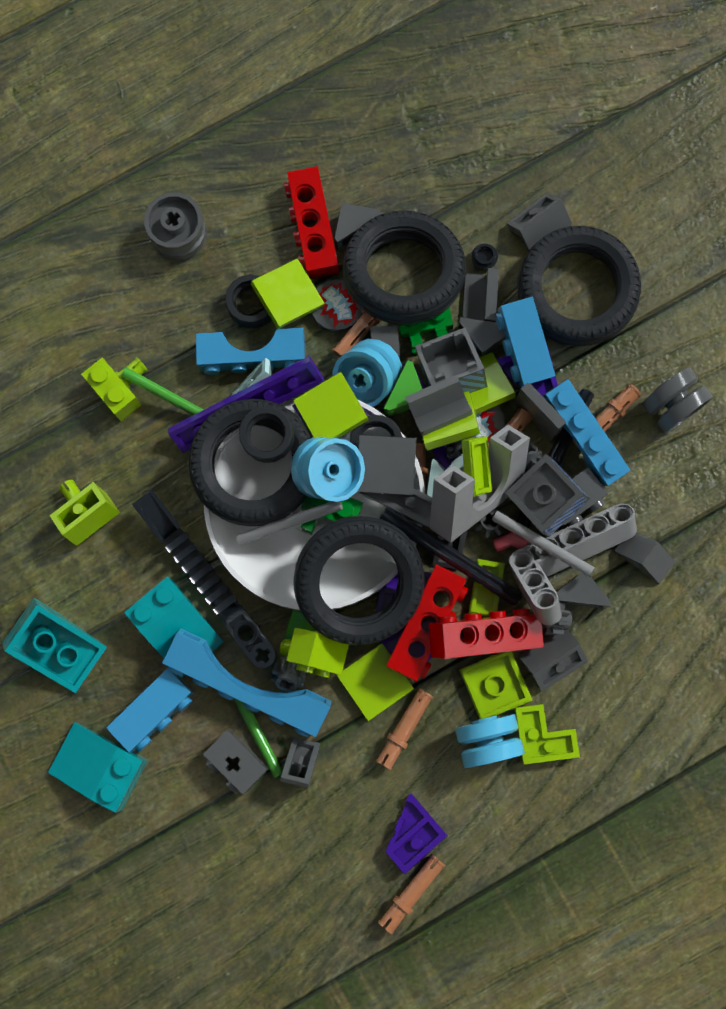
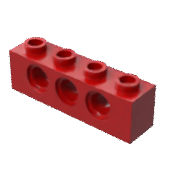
M318 166L287 172L289 182H284L286 197L292 198L293 206L289 207L291 222H297L298 231H293L296 247L302 246L303 255L298 256L299 262L304 270L307 271L310 279L339 274ZM303 196L312 198L309 202L305 203L299 201ZM309 220H314L317 222V224L313 227H307L304 225L305 222ZM315 244L322 246V249L318 252L309 250Z
M436 564L423 590L420 604L413 617L407 623L386 666L387 668L415 682L418 681L419 677L425 679L432 665L427 662L431 654L430 632L422 629L421 621L426 617H431L436 622H440L439 617L455 616L456 613L452 609L456 601L462 603L469 589L464 586L467 579ZM439 592L445 593L449 598V604L445 607L437 606L433 601L435 594ZM418 642L424 646L425 653L422 657L414 658L409 654L408 648L412 643Z
M530 608L513 609V615H506V611L489 612V617L482 618L481 613L464 614L465 620H457V616L439 617L440 622L429 623L431 658L448 659L544 647L542 624L537 620L534 613H530ZM510 626H512V633H511V635H510V631H509ZM486 628L488 629L487 637L485 636ZM461 630H463L464 633L462 641L460 639Z

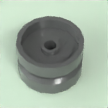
M166 193L158 196L149 204L144 215V227L155 250L160 255L173 261L186 260L194 257L203 248L207 239V227L198 204L190 196L182 193Z
M687 367L663 382L642 403V406L650 415L657 414L665 408L668 409L657 421L658 426L665 434L682 424L714 398L706 386H700L690 393L687 392L697 383L699 378L691 367Z

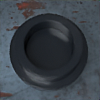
M479 244L473 249L471 260L478 269L488 270V268L494 267L497 263L498 253L490 244Z

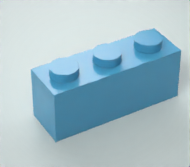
M533 296L500 306L497 309L498 313L495 314L499 330L503 329L506 340H503V347L506 355H511L514 366L510 367L514 382H518L519 386L522 387L526 383L532 384L555 377Z
M166 669L106 729L128 752H135L136 750L141 752L152 742L149 737L156 730L162 732L172 722L170 717L177 710L182 712L192 703L190 697L194 692L178 675Z

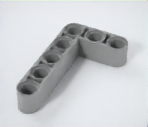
M617 504L553 533L550 537H545V539L579 559L585 560L635 536L637 532L635 512L633 507L628 504ZM529 544L513 552L509 558L514 581L537 620L544 625H553L561 619L562 611L557 592L547 577L570 566L537 546Z

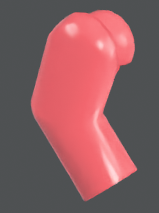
M513 532L492 540L497 553L511 546L521 549L532 544Z

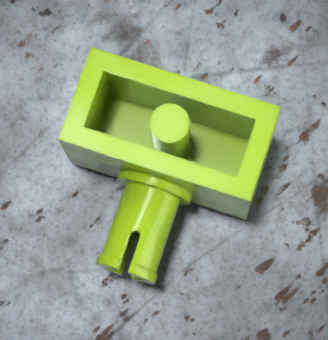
M102 357L81 375L122 422L142 404L129 390L131 388L129 385L132 382L121 377L124 369L120 372H114ZM138 357L126 366L140 375L148 371Z
M68 480L65 481V484L69 489H66L63 484L59 487L60 492L68 502L53 512L50 517L62 536L78 546L120 512L109 495L94 482L80 492L75 481Z
M295 628L292 640L284 639L281 642L280 653L282 656H287L286 661L297 664L296 670L329 678L330 673L342 675L349 645L333 641L318 632Z

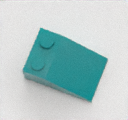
M168 576L124 612L163 658H165L176 633L181 628L205 639L212 652L224 643L222 638L178 585Z
M36 598L32 599L2 643L5 652L74 693L80 688L107 648L102 642Z
M74 722L48 773L90 800L117 813L123 811L148 759L135 752H128L123 746Z

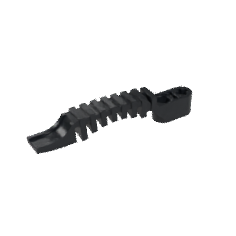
M151 489L132 504L159 541H163L166 544V550L169 553L172 552L174 560L183 566L182 570L189 574V579L193 584L196 583L199 587L197 589L201 594L205 595V600L208 604H212L214 607L213 611L222 618L221 621L250 661L259 668L270 666L276 657L273 645L252 620L242 605L240 606L236 596L231 594L229 587L221 581L222 578L218 573H215L213 566L205 560L206 557L203 553L198 551L196 544L191 542L189 535L181 529V525ZM247 624L253 628L254 635L251 640L244 641L239 637L238 631L242 625ZM258 648L262 650L268 648L270 650L268 662L256 659L259 654Z

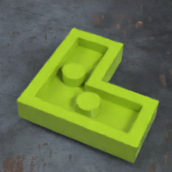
M543 704L514 708L518 724V736L522 740L525 754L521 755L523 765L580 757L576 729L547 732Z

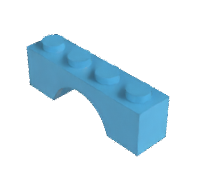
M303 328L276 329L272 340L265 347L256 351L236 349L226 340L223 332L196 333L197 366L200 372H204L207 375L220 374V371L231 370L232 373L236 374L245 373L247 369H255L265 358L270 360L271 371L274 370L273 368L284 367L285 369L306 358Z
M569 379L542 395L566 421L564 429L579 447L586 468L589 467L603 487L609 486L630 471V468Z

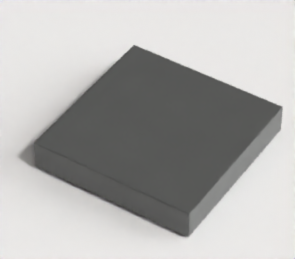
M526 383L520 389L514 404L519 409L529 412L532 417L531 422L550 442L553 441L564 427L566 421L530 383Z
M359 435L358 450L363 456L365 473L363 482L357 492L413 495L416 438Z

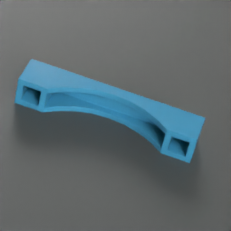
M182 628L176 633L162 662L168 666L167 669L170 672L180 676L184 673L192 677V681L195 684L204 688L211 686L219 690L218 694L229 700L238 699L244 702L243 706L253 712H259V710L269 714V719L282 725L285 722L294 726V730L297 733L309 737V735L317 736L331 707V700L308 689L294 692H273L261 690L242 682L220 664L205 639Z

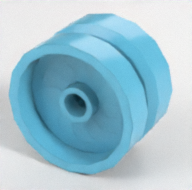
M366 339L358 342L336 361L333 376L341 372L357 400L373 407L380 403L394 389L402 372V364L398 354L390 345L381 340Z
M315 437L306 440L298 447L292 458L291 473L296 487L306 496L339 502L349 499L358 491L364 479L365 465L363 456L358 448L348 440Z
M515 714L497 718V715L471 721L472 724L455 728L458 743L469 744L476 742L477 744L476 747L466 749L461 753L464 768L485 765L525 754L521 739L515 737L503 740L502 735L513 733L518 729Z

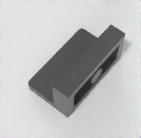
M546 193L506 224L510 232L522 238L527 251H529L542 237L555 230L569 227L572 222L562 199Z
M488 268L487 275L466 274L463 318L489 322L496 321L499 268Z
M456 375L405 397L422 436L473 414Z
M564 630V635H548L543 638L544 647L526 649L518 655L541 692L588 662L580 643L568 630Z

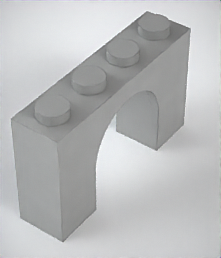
M510 425L505 426L490 437L489 460L492 492L473 497L475 479L454 465L437 476L433 481L430 529L451 543L509 498L505 492L525 474L530 438Z

